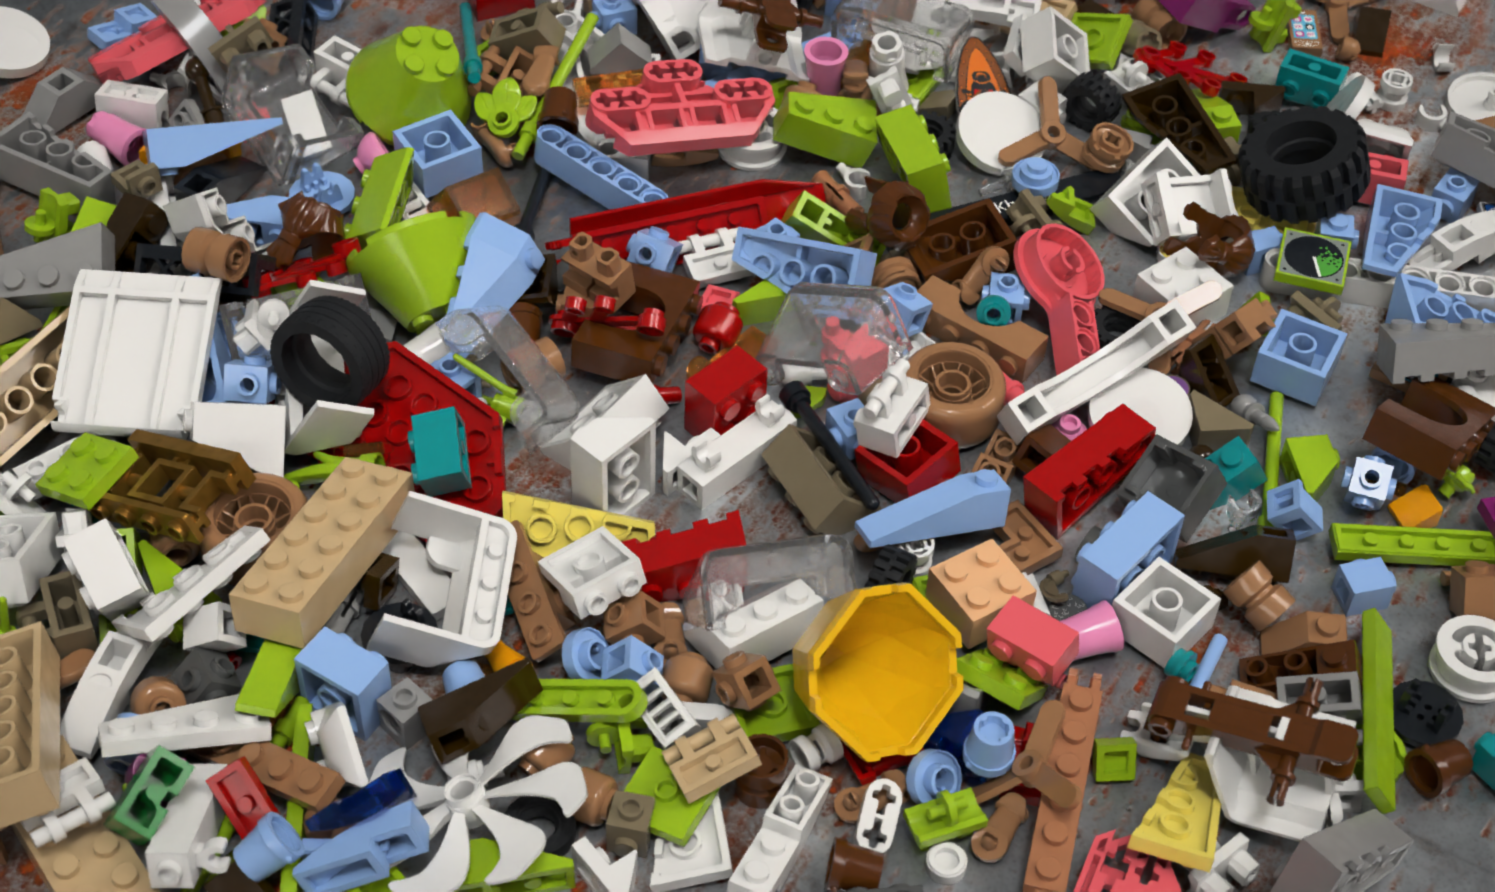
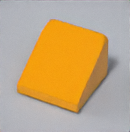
M1426 484L1416 487L1387 506L1400 527H1436L1443 512L1442 506Z

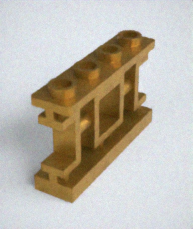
M136 429L127 440L139 458L89 512L100 521L106 518L108 521L119 523L126 528L135 527L143 529L152 535L162 534L172 537L178 542L188 541L200 544L204 540V536L199 528H208L211 524L205 511L220 493L236 495L239 488L248 490L257 478L240 452ZM169 480L175 481L162 497L156 496Z

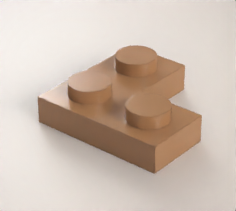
M1018 499L1008 505L1005 526L992 528L1004 541V543L998 546L1021 573L1026 572L1029 575L1062 557L1063 547Z

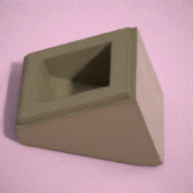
M955 89L931 92L921 104L917 113L921 114V111H927V114H931L932 111L937 112V116L944 115L948 121L956 111Z

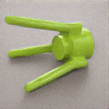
M457 353L454 354L453 359L503 393L497 392L494 398L482 394V398L486 399L488 405L500 414L503 419V427L506 422L516 426L523 413L526 399L517 396V389L506 386L469 360H466Z

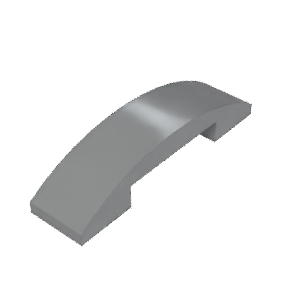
M152 0V4L170 28L173 27L194 56L204 65L211 77L210 81L229 106L256 89L246 70L238 75H233L231 72L226 74L208 48L223 37L194 0Z

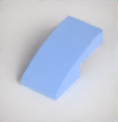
M141 3L115 9L114 21L87 28V39L103 50L123 38L139 32L138 27L156 18L157 15Z

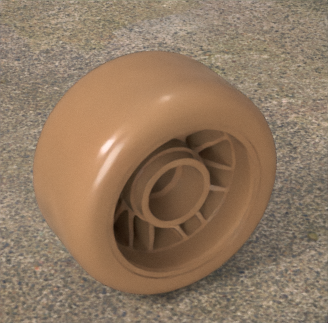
M941 342L921 348L907 360L910 363V368L906 376L928 383L931 405L924 417L925 421L957 441L959 449L978 445L994 433L1000 423L997 415L1004 408L1006 381L1000 366L989 354L968 344Z
M253 473L257 479L248 490L239 488L236 495L221 492L205 511L211 524L208 528H199L204 536V540L199 544L202 557L244 525L263 528L270 538V541L261 548L262 553L257 559L248 564L241 565L232 573L233 578L228 583L229 585L236 586L307 503L308 500L304 493L286 478L269 473Z

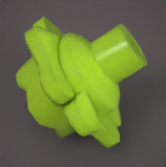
M1462 465L1457 473L1451 471L1443 479L1444 483L1439 487L1438 491L1448 499L1455 491H1468L1474 494L1476 491L1472 483L1475 479V474L1467 466Z

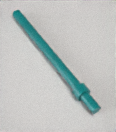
M463 2L459 6L465 51L463 68L464 72L468 75L469 82L476 84L481 80L483 65L477 52L472 8L469 3Z

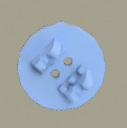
M317 162L313 163L311 172L306 168H302L300 179L295 181L289 190V197H293L300 191H303L305 197H314L319 202L327 203L334 209L339 210L341 214L352 210L355 198V188L348 178L339 173L322 171L321 166Z

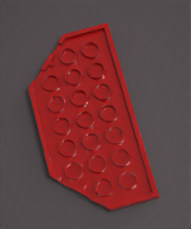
M397 341L387 342L390 352V364L387 374L380 384L357 405L374 408L373 418L365 426L361 436L356 438L352 444L319 451L340 457H360L361 454L380 452L384 457L387 467L411 472V464L416 463L415 453L411 451L408 442V431L412 430L411 416L455 406L465 423L472 488L433 496V498L503 518L502 490L506 491L503 419L500 414ZM344 361V373L350 375L349 368ZM275 399L267 404H275ZM314 452L305 453L318 464L323 463L314 457ZM414 483L415 492L427 495L420 485L416 486ZM416 536L425 544H427L428 539Z

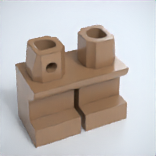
M583 231L579 232L569 242L570 249L561 257L562 261L569 264V269L563 274V283L587 298L590 296L592 301L595 300L597 295L614 298L616 300L615 313L636 292L631 263L620 258L619 252L613 248H603L592 242V237Z
M1255 298L1192 341L1195 344L1208 334H1214L1222 355L1226 360L1276 327L1272 320L1278 316L1268 300L1260 303Z

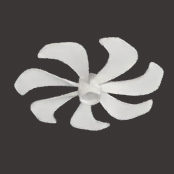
M532 715L517 721L504 736L495 755L479 780L474 774L468 773L469 752L441 764L431 744L432 752L438 764L450 778L444 787L420 783L406 775L404 772L407 755L406 747H401L382 758L373 771L366 791L367 799L372 806L377 809L386 810L412 800L418 810L434 808L423 815L430 826L429 840L450 821L442 844L429 865L415 876L390 882L388 884L389 889L392 892H453L458 889L465 881L470 867L469 829L477 828L483 824L494 835L500 849V860L493 871L485 878V883L487 885H496L517 879L542 853L546 845V836L543 830L535 825L492 810L490 798L507 796L549 798L557 801L563 810L564 816L568 818L581 807L588 797L583 772L580 766L573 762H562L526 778L486 791L484 785L514 760L537 747L547 744L570 743L572 741V733L566 720ZM407 859L391 863L390 868L400 864L401 862Z

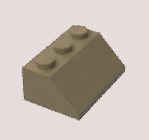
M788 424L761 454L769 465L767 469L769 474L784 486L787 491L785 493L786 498L792 505L801 510L805 516L803 522L816 534L824 533L833 537L841 536L855 530V521L882 509L880 506L873 511L866 508L812 432Z

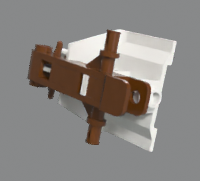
M708 0L699 11L697 22L705 63L727 67L729 62L739 66L760 68L772 73H784L787 80L797 82L810 81L807 76L806 61L801 44V28L807 25L821 29L824 22L823 15L807 13V10L804 8L798 9L796 0Z
M1167 676L1165 680L1160 682L1152 703L1143 702L1141 705L1142 711L1129 710L1127 716L1128 724L1139 727V730L1136 732L1122 730L1120 737H1134L1137 743V753L1142 757L1181 761L1187 758L1194 741L1208 743L1204 757L1224 816L1238 825L1300 842L1303 837L1323 830L1335 785L1342 786L1344 781L1352 777L1358 759L1357 742L1359 734L1355 728L1356 721L1319 712L1320 704L1318 698L1324 683L1316 678L1314 684V677H1308L1302 696H1298L1295 703L1288 704L1280 702L1272 696L1243 689L1239 686H1228L1226 694L1210 691L1212 686L1210 681H1205L1203 687L1198 688L1189 685L1186 680L1180 677Z

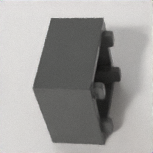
M1156 434L1116 491V495L1123 506L1126 507L1132 500L1138 501L1149 491L1183 513L1185 517L1179 539L1187 543L1226 487L1227 482L1217 464Z

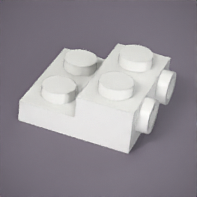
M604 526L537 561L541 574L559 590L563 603L580 619L588 615L602 614L607 609L608 604L623 596L632 597L636 595L642 585L647 583L640 558Z

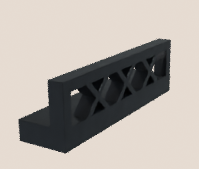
M281 0L272 3L269 21L278 25L277 32L279 33L286 27L289 28L283 34L287 37L284 45L287 49L280 54L272 72L262 69L260 84L265 91L288 84L296 95L309 90L308 85L302 83L301 77L306 71L312 73L318 15L309 0ZM290 10L283 17L280 16L281 12ZM281 67L284 68V73L273 76Z
M137 243L134 272L146 273L148 259L156 261L162 270L158 274L174 275L172 271L182 263V247ZM251 253L248 269H250L248 288H241L236 282L222 281L221 293L259 297L261 271L275 272L276 258Z

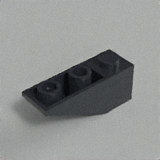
M242 156L196 167L173 187L176 201L217 187L219 195L224 198L226 204L234 203L267 171V167Z

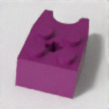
M1158 0L1179 23L1216 33L1220 28L1233 30L1244 28L1250 23L1248 17L1251 12L1256 11V7L1248 0ZM1247 10V12H1246V14L1244 15V17H1242L1241 19L1237 20L1238 16H1239L1242 12H1244V11Z

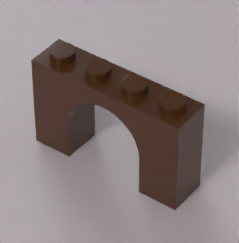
M629 262L632 265L636 292L619 309L636 314L643 313L644 308L662 310L665 313L664 318L667 320L664 335L649 336L637 330L620 329L585 319L572 338L571 367L620 381L646 374L653 384L657 376H663L669 356L676 354L680 337L688 334L692 317L699 315L703 304V296L699 295L700 281Z
M1435 376L1434 381L1420 382L1415 377L1412 379L1401 404L1388 398L1376 408L1362 439L1442 481L1451 471L1457 473L1463 463H1468L1475 451L1478 452L1481 445L1495 424V407Z

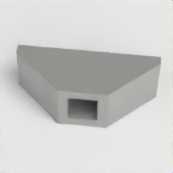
M61 67L37 83L23 115L31 112L36 116L39 124H48L57 133L96 107L94 94L103 84L92 75Z

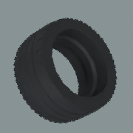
M331 295L315 297L296 309L275 331L270 345L272 364L275 372H277V376L281 379L280 381L294 397L311 408L317 400L354 406L360 404L387 374L390 364V352L383 332H381L380 327L377 326L376 322L373 321L367 312L356 306V304L344 300V298ZM311 335H316L327 341L341 354L349 368L350 375L344 374L330 366L320 356L312 342Z

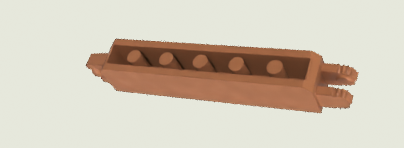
M1069 668L1067 681L1063 683L1060 702L1063 704L1066 714L1048 764L1081 789L1082 799L1076 809L1068 810L1041 792L1021 892H1066L1103 691L1100 690L1102 674L1094 673L1093 677L1090 678L1088 688L1077 685L1079 678L1078 669Z

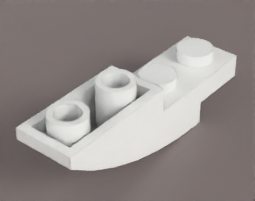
M917 0L914 14L974 26L976 20L1011 27L1015 17L1024 13L1028 18L1040 12L1042 0Z
M1495 210L1469 215L1430 234V244L1416 252L1406 265L1453 271L1471 259L1477 263L1484 261L1495 254Z
M128 614V616L126 617V619H129V618H130L131 616H133V615H132V614ZM108 631L82 675L60 724V736H64L74 754L89 759L93 758L100 747L98 723L116 719L118 714L124 711L130 702V688L162 640L149 642L119 634L118 631Z
M795 764L764 814L760 831L730 877L727 892H779L817 820L832 785L833 778Z

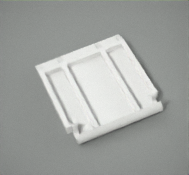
M80 269L73 287L52 395L54 408L58 411V421H50L52 430L55 432L81 434L86 432L96 435L130 437L136 429L186 440L189 432H183L184 409H191V402H202L223 280L212 277Z

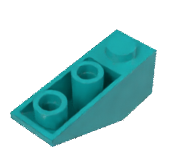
M1239 436L1205 458L1218 465L1227 482L1226 487L1210 510L1239 500L1268 480L1259 461Z

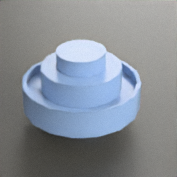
M1041 157L1020 160L1014 165L1011 175L1012 186L1017 192L1020 193L1021 190L1029 189L1033 196L1042 195L1043 198L1050 196L1051 193L1057 190L1060 180L1059 169L1053 163Z
M592 627L573 630L566 636L562 644L561 656L563 666L571 679H601L603 649L609 647V644L598 630Z
M930 748L919 752L913 757L907 769L906 786L911 799L917 805L936 799L937 792L942 790H948L951 794L960 791L962 782L961 767L952 754L947 751Z

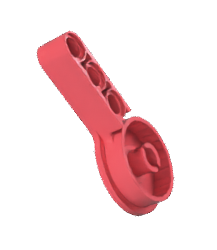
M1055 223L1047 224L1040 229L1028 230L1015 243L1014 263L1023 285L1047 313L1057 376L1100 350L1094 304L1100 290L1104 288V271L1095 251L1074 230Z

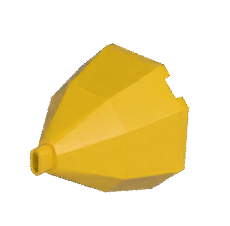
M905 582L854 589L827 601L792 648L794 691L809 711L863 761L874 762L880 761L881 757L918 754L964 690L963 675L957 672L956 649L962 648V634L910 583Z

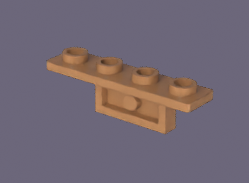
M514 520L511 524L517 532V542L508 596L533 660L540 662L562 648L566 638L564 632L577 623L572 611L563 603L559 590L541 574L537 561L544 557L532 550L523 524L518 520Z

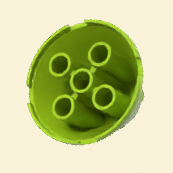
M409 26L403 31L374 41L357 53L346 75V97L356 119L360 124L364 122L377 133L376 135L381 141L394 146L392 131L450 109L465 126L472 106V97L468 94L467 89L469 84L458 49L453 42V36L450 32L443 29L438 30L429 26Z
M438 211L391 225L366 239L368 246L359 253H357L356 249L350 252L346 259L348 273L409 332L416 333L418 336L435 322L444 326L450 298L457 296L461 280L456 277L458 266L465 264L468 252L463 247L465 238L476 220V216L470 212L460 211V217H447L445 211Z

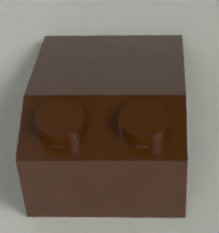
M987 198L928 221L926 231L917 241L915 247L906 251L925 281L932 275L943 281H955L963 279L981 252L991 246H999L1005 249L1009 255V266L1004 273L1016 270L1013 253L1017 239L991 199Z

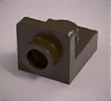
M381 552L363 575L361 581V590L364 591L363 607L378 611L397 591L399 557Z

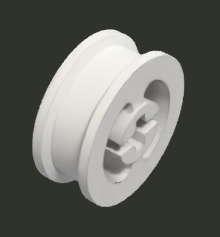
M773 107V110L762 123L759 135L751 146L720 148V157L727 164L745 171H763L778 165L784 159L787 150L786 144L773 140V118L778 110Z
M1477 615L1457 616L1446 621L1438 631L1435 643L1428 656V668L1438 686L1446 689L1455 698L1479 704L1495 701V621Z

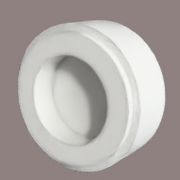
M937 843L927 852L925 861L926 873L938 884H955L966 873L967 855L955 843Z

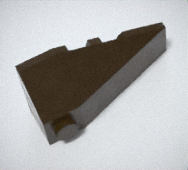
M1181 73L1122 94V100L1137 122L1161 140L1167 137L1188 161L1208 175L1218 169H1224L1237 164V158Z

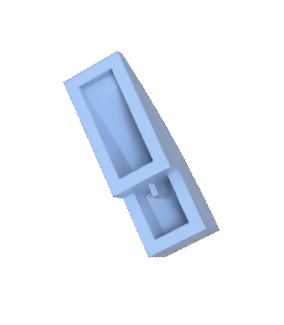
M407 801L379 812L338 834L295 866L292 875L305 892H342L389 877L391 863L429 852L430 826L413 801Z

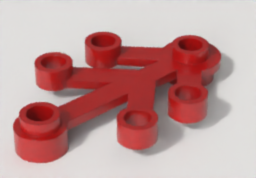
M1170 41L1167 49L1157 50L1151 46H1144L1143 48L1135 49L1133 53V64L1137 61H1143L1148 66L1147 73L1159 71L1165 77L1181 73L1188 85L1191 82L1203 94L1210 97H1217L1222 87V80L1245 83L1248 81L1244 75L1237 72H1231L1229 76H1223L1200 69L1211 68L1216 59V56L1208 50L1200 49L1195 58L1181 60L1185 55L1187 47L1178 41Z
M358 237L347 238L333 243L332 249L334 254L313 261L312 257H305L293 261L292 265L285 271H283V268H276L275 272L261 271L259 297L251 296V298L257 299L272 293V287L296 282L298 288H305L309 280L318 281L316 272L326 270L328 277L346 273L348 271L346 259L353 249H356L357 253L362 250ZM249 275L242 278L244 285L242 288H248Z
M597 295L595 296L593 311L589 317H578V315L585 314L587 301L580 297L568 296L566 297L564 310H559L557 314L550 315L548 322L551 325V333L560 337L573 338L585 319L620 329L637 330L649 336H663L667 320L664 318L665 313L656 308H644L643 313L639 314V316H608L614 313L616 300L609 296Z

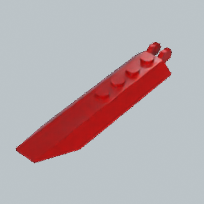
M759 179L569 218L570 238L546 242L545 247L546 250L551 251L562 249V247L569 246V242L579 232L583 231L592 237V242L603 248H613L619 252L620 258L627 261L629 255L626 252L628 241L634 233L637 234L640 230L650 229L651 226H655L669 232L668 238L677 242L687 240V236L694 234L699 236L715 233V229L726 227L728 230L738 226L756 230L758 227L766 225L775 217L781 221L788 206L804 190L826 203L823 183ZM718 246L706 248L705 250L717 248ZM690 253L679 255L676 265L683 264V256Z

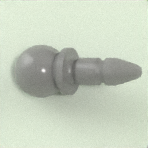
M1240 394L1232 400L1230 411L1253 423L1254 426L1259 425L1267 431H1279L1280 427L1276 420L1266 414L1264 406L1251 395Z

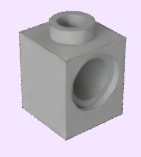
M406 677L376 699L380 727L400 746L406 747L408 750L427 735L417 707L433 699L410 678Z

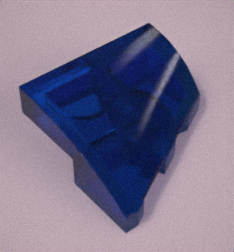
M401 768L382 774L353 795L332 802L304 822L309 831L342 828L413 799L417 795Z

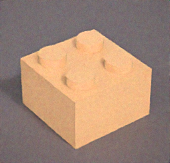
M990 539L930 567L925 596L962 634L963 644L967 649H970L987 641L986 628L1013 595L1034 607L1037 591L993 539Z

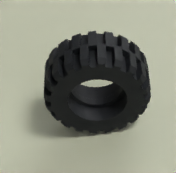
M1301 106L1298 110H1291L1290 108L1283 110L1282 114L1277 116L1273 114L1265 118L1264 123H1257L1250 133H1247L1238 152L1243 189L1248 203L1265 217L1270 215L1272 220L1278 222L1288 220L1290 224H1299L1300 221L1314 223L1318 222L1320 218L1326 217L1329 219L1335 217L1337 212L1341 210L1345 212L1351 208L1353 201L1357 202L1362 197L1371 180L1367 139L1363 127L1343 111L1338 109L1331 111L1328 107L1318 106V108Z

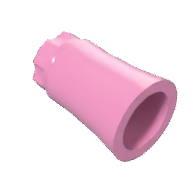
M814 38L804 47L809 82L817 85L816 91L822 95L837 96L841 88V79L848 56V48L842 41L836 38Z
M98 111L93 114L92 119L86 125V133L93 141L104 145L108 153L114 156L123 166L138 159L140 160L139 150L144 146L142 132L146 128L136 126L115 114H108L105 111Z
M1102 600L1092 607L1060 621L1079 632V654L1073 661L1099 654L1122 651L1124 648V636L1119 619L1110 603L1106 600Z

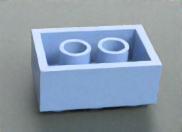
M1149 491L1138 501L1132 500L1129 502L1121 517L1115 523L1113 521L1108 522L1102 529L1099 538L1093 544L1090 542L1086 543L1076 557L1078 568L1071 580V585H1073L1072 595L1081 598L1085 602L1087 609L1102 600L1108 601L1112 606L1113 600L1158 557H1161L1170 564L1172 563L1185 515Z

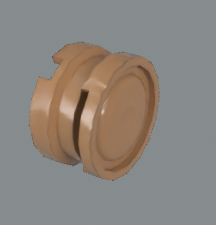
M1103 122L1093 128L1089 139L1083 145L1082 153L1088 164L1096 170L1104 173H1115L1120 171L1125 164V160L1132 153L1134 142L1130 134L1119 125Z
M906 257L888 258L874 268L871 286L876 296L884 287L900 282L910 284L917 290L922 286L912 261Z

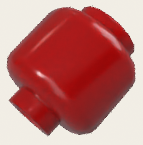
M718 301L715 304H708L702 309L692 333L699 342L698 346L702 351L711 355H716L717 352L726 353L733 349L743 329V321L739 311L734 306Z

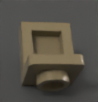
M138 159L110 173L112 184L122 194L129 193L142 198H148L163 190L158 166L153 162L145 165Z
M620 790L615 792L606 822V851L614 852L624 857L633 850H637L638 857L647 859L650 848V822L655 807L654 797Z

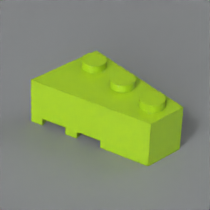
M788 92L773 118V140L837 162H844L846 165L855 168H862L878 143L875 116H877L876 101Z
M911 104L875 116L879 142L893 173H898L901 181H908L910 185L916 187L925 195L930 213L952 208L946 174L951 171L946 154L939 153V146L935 135L928 134V127L924 116H918Z

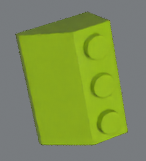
M405 147L377 156L373 160L371 169L364 170L361 180L362 195L361 197L356 195L352 205L351 215L354 216L352 224L346 223L344 227L345 239L358 237L362 250L368 246L366 242L368 237L401 222L413 187L414 148Z

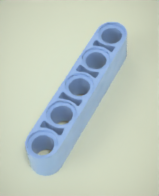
M546 124L538 128L534 152L535 162L609 210L669 198L660 188L565 129L553 124Z

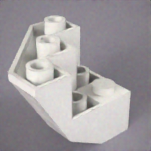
M632 0L641 6L671 59H684L700 49L701 40L697 22L698 14L708 0Z
M217 187L163 206L173 234L183 243L192 229L195 227H205L216 230L221 234L243 237L248 241L251 253L267 255L266 248L272 244L270 242L258 247L256 246L254 230L247 222L245 215L229 220L226 202L219 195Z

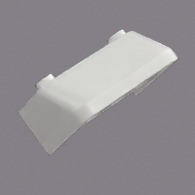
M309 280L290 308V315L307 301L324 295L344 298V300L359 306L366 296L365 289ZM311 335L312 342L320 356L330 366L344 373V359L341 354L327 341L316 335ZM283 383L280 394L276 395L275 404L286 405L284 454L300 455L352 444L356 438L361 436L363 429L374 416V408L317 400L311 408L294 397Z
M409 490L392 522L391 529L428 539L426 556L429 562L438 569L452 573L442 629L384 613L367 644L366 650L369 652L376 651L383 656L423 667H434L489 654L501 637L517 542V532L514 526L503 518Z

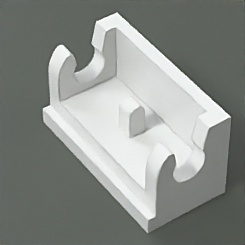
M107 80L94 94L96 112L105 111L108 114H115L129 123L146 129L162 128V121H168V89Z

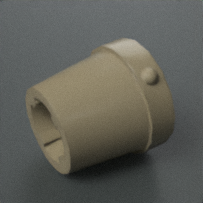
M1132 19V25L1120 53L1134 58L1133 53L1137 48L1151 46L1161 50L1162 37L1160 33L1143 21Z

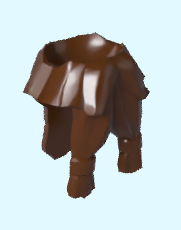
M866 176L867 188L870 193L874 194L868 213H861L851 208L844 218L847 229L858 236L870 233L879 243L886 247H891L897 252L903 249L910 250L914 248L917 241L926 231L928 220L931 217L925 195L919 189L910 185L908 181L898 182L895 180L889 182Z
M300 191L290 199L278 204L283 228L278 238L266 248L267 256L276 258V267L279 269L283 268V270H287L298 251L310 246L313 261L334 254L332 244L345 239L344 214H341L339 210L334 209L327 203L317 201L314 197H305L303 191ZM323 271L316 272V276L320 277Z
M1195 202L1187 204L1183 215L1187 220L1196 222L1197 235L1188 238L1186 241L1170 237L1164 243L1162 251L1167 255H1172L1187 247L1198 256L1200 261L1207 263L1225 279L1238 276L1244 272L1251 263L1256 250L1248 221L1242 215L1236 216L1234 214L1220 218L1213 213L1207 212V210ZM1229 237L1234 240L1231 243L1225 242Z

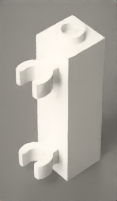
M766 394L757 400L754 413L707 445L705 438L694 444L691 449L692 456L677 466V490L701 510L766 465L767 462L761 454L788 424L797 426V419L789 410L784 409L783 405H778L773 400L770 401V395Z
M192 764L195 768L177 797L168 802L166 807L168 812L145 851L151 888H194L202 868L216 874L227 872L231 863V857H219L214 854L224 853L228 844L227 838L216 837L226 813L205 781L227 767V764Z

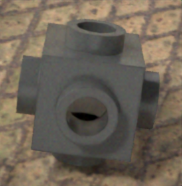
M195 646L173 672L179 688L184 693L187 705L236 695L243 688L235 672V667L226 652Z

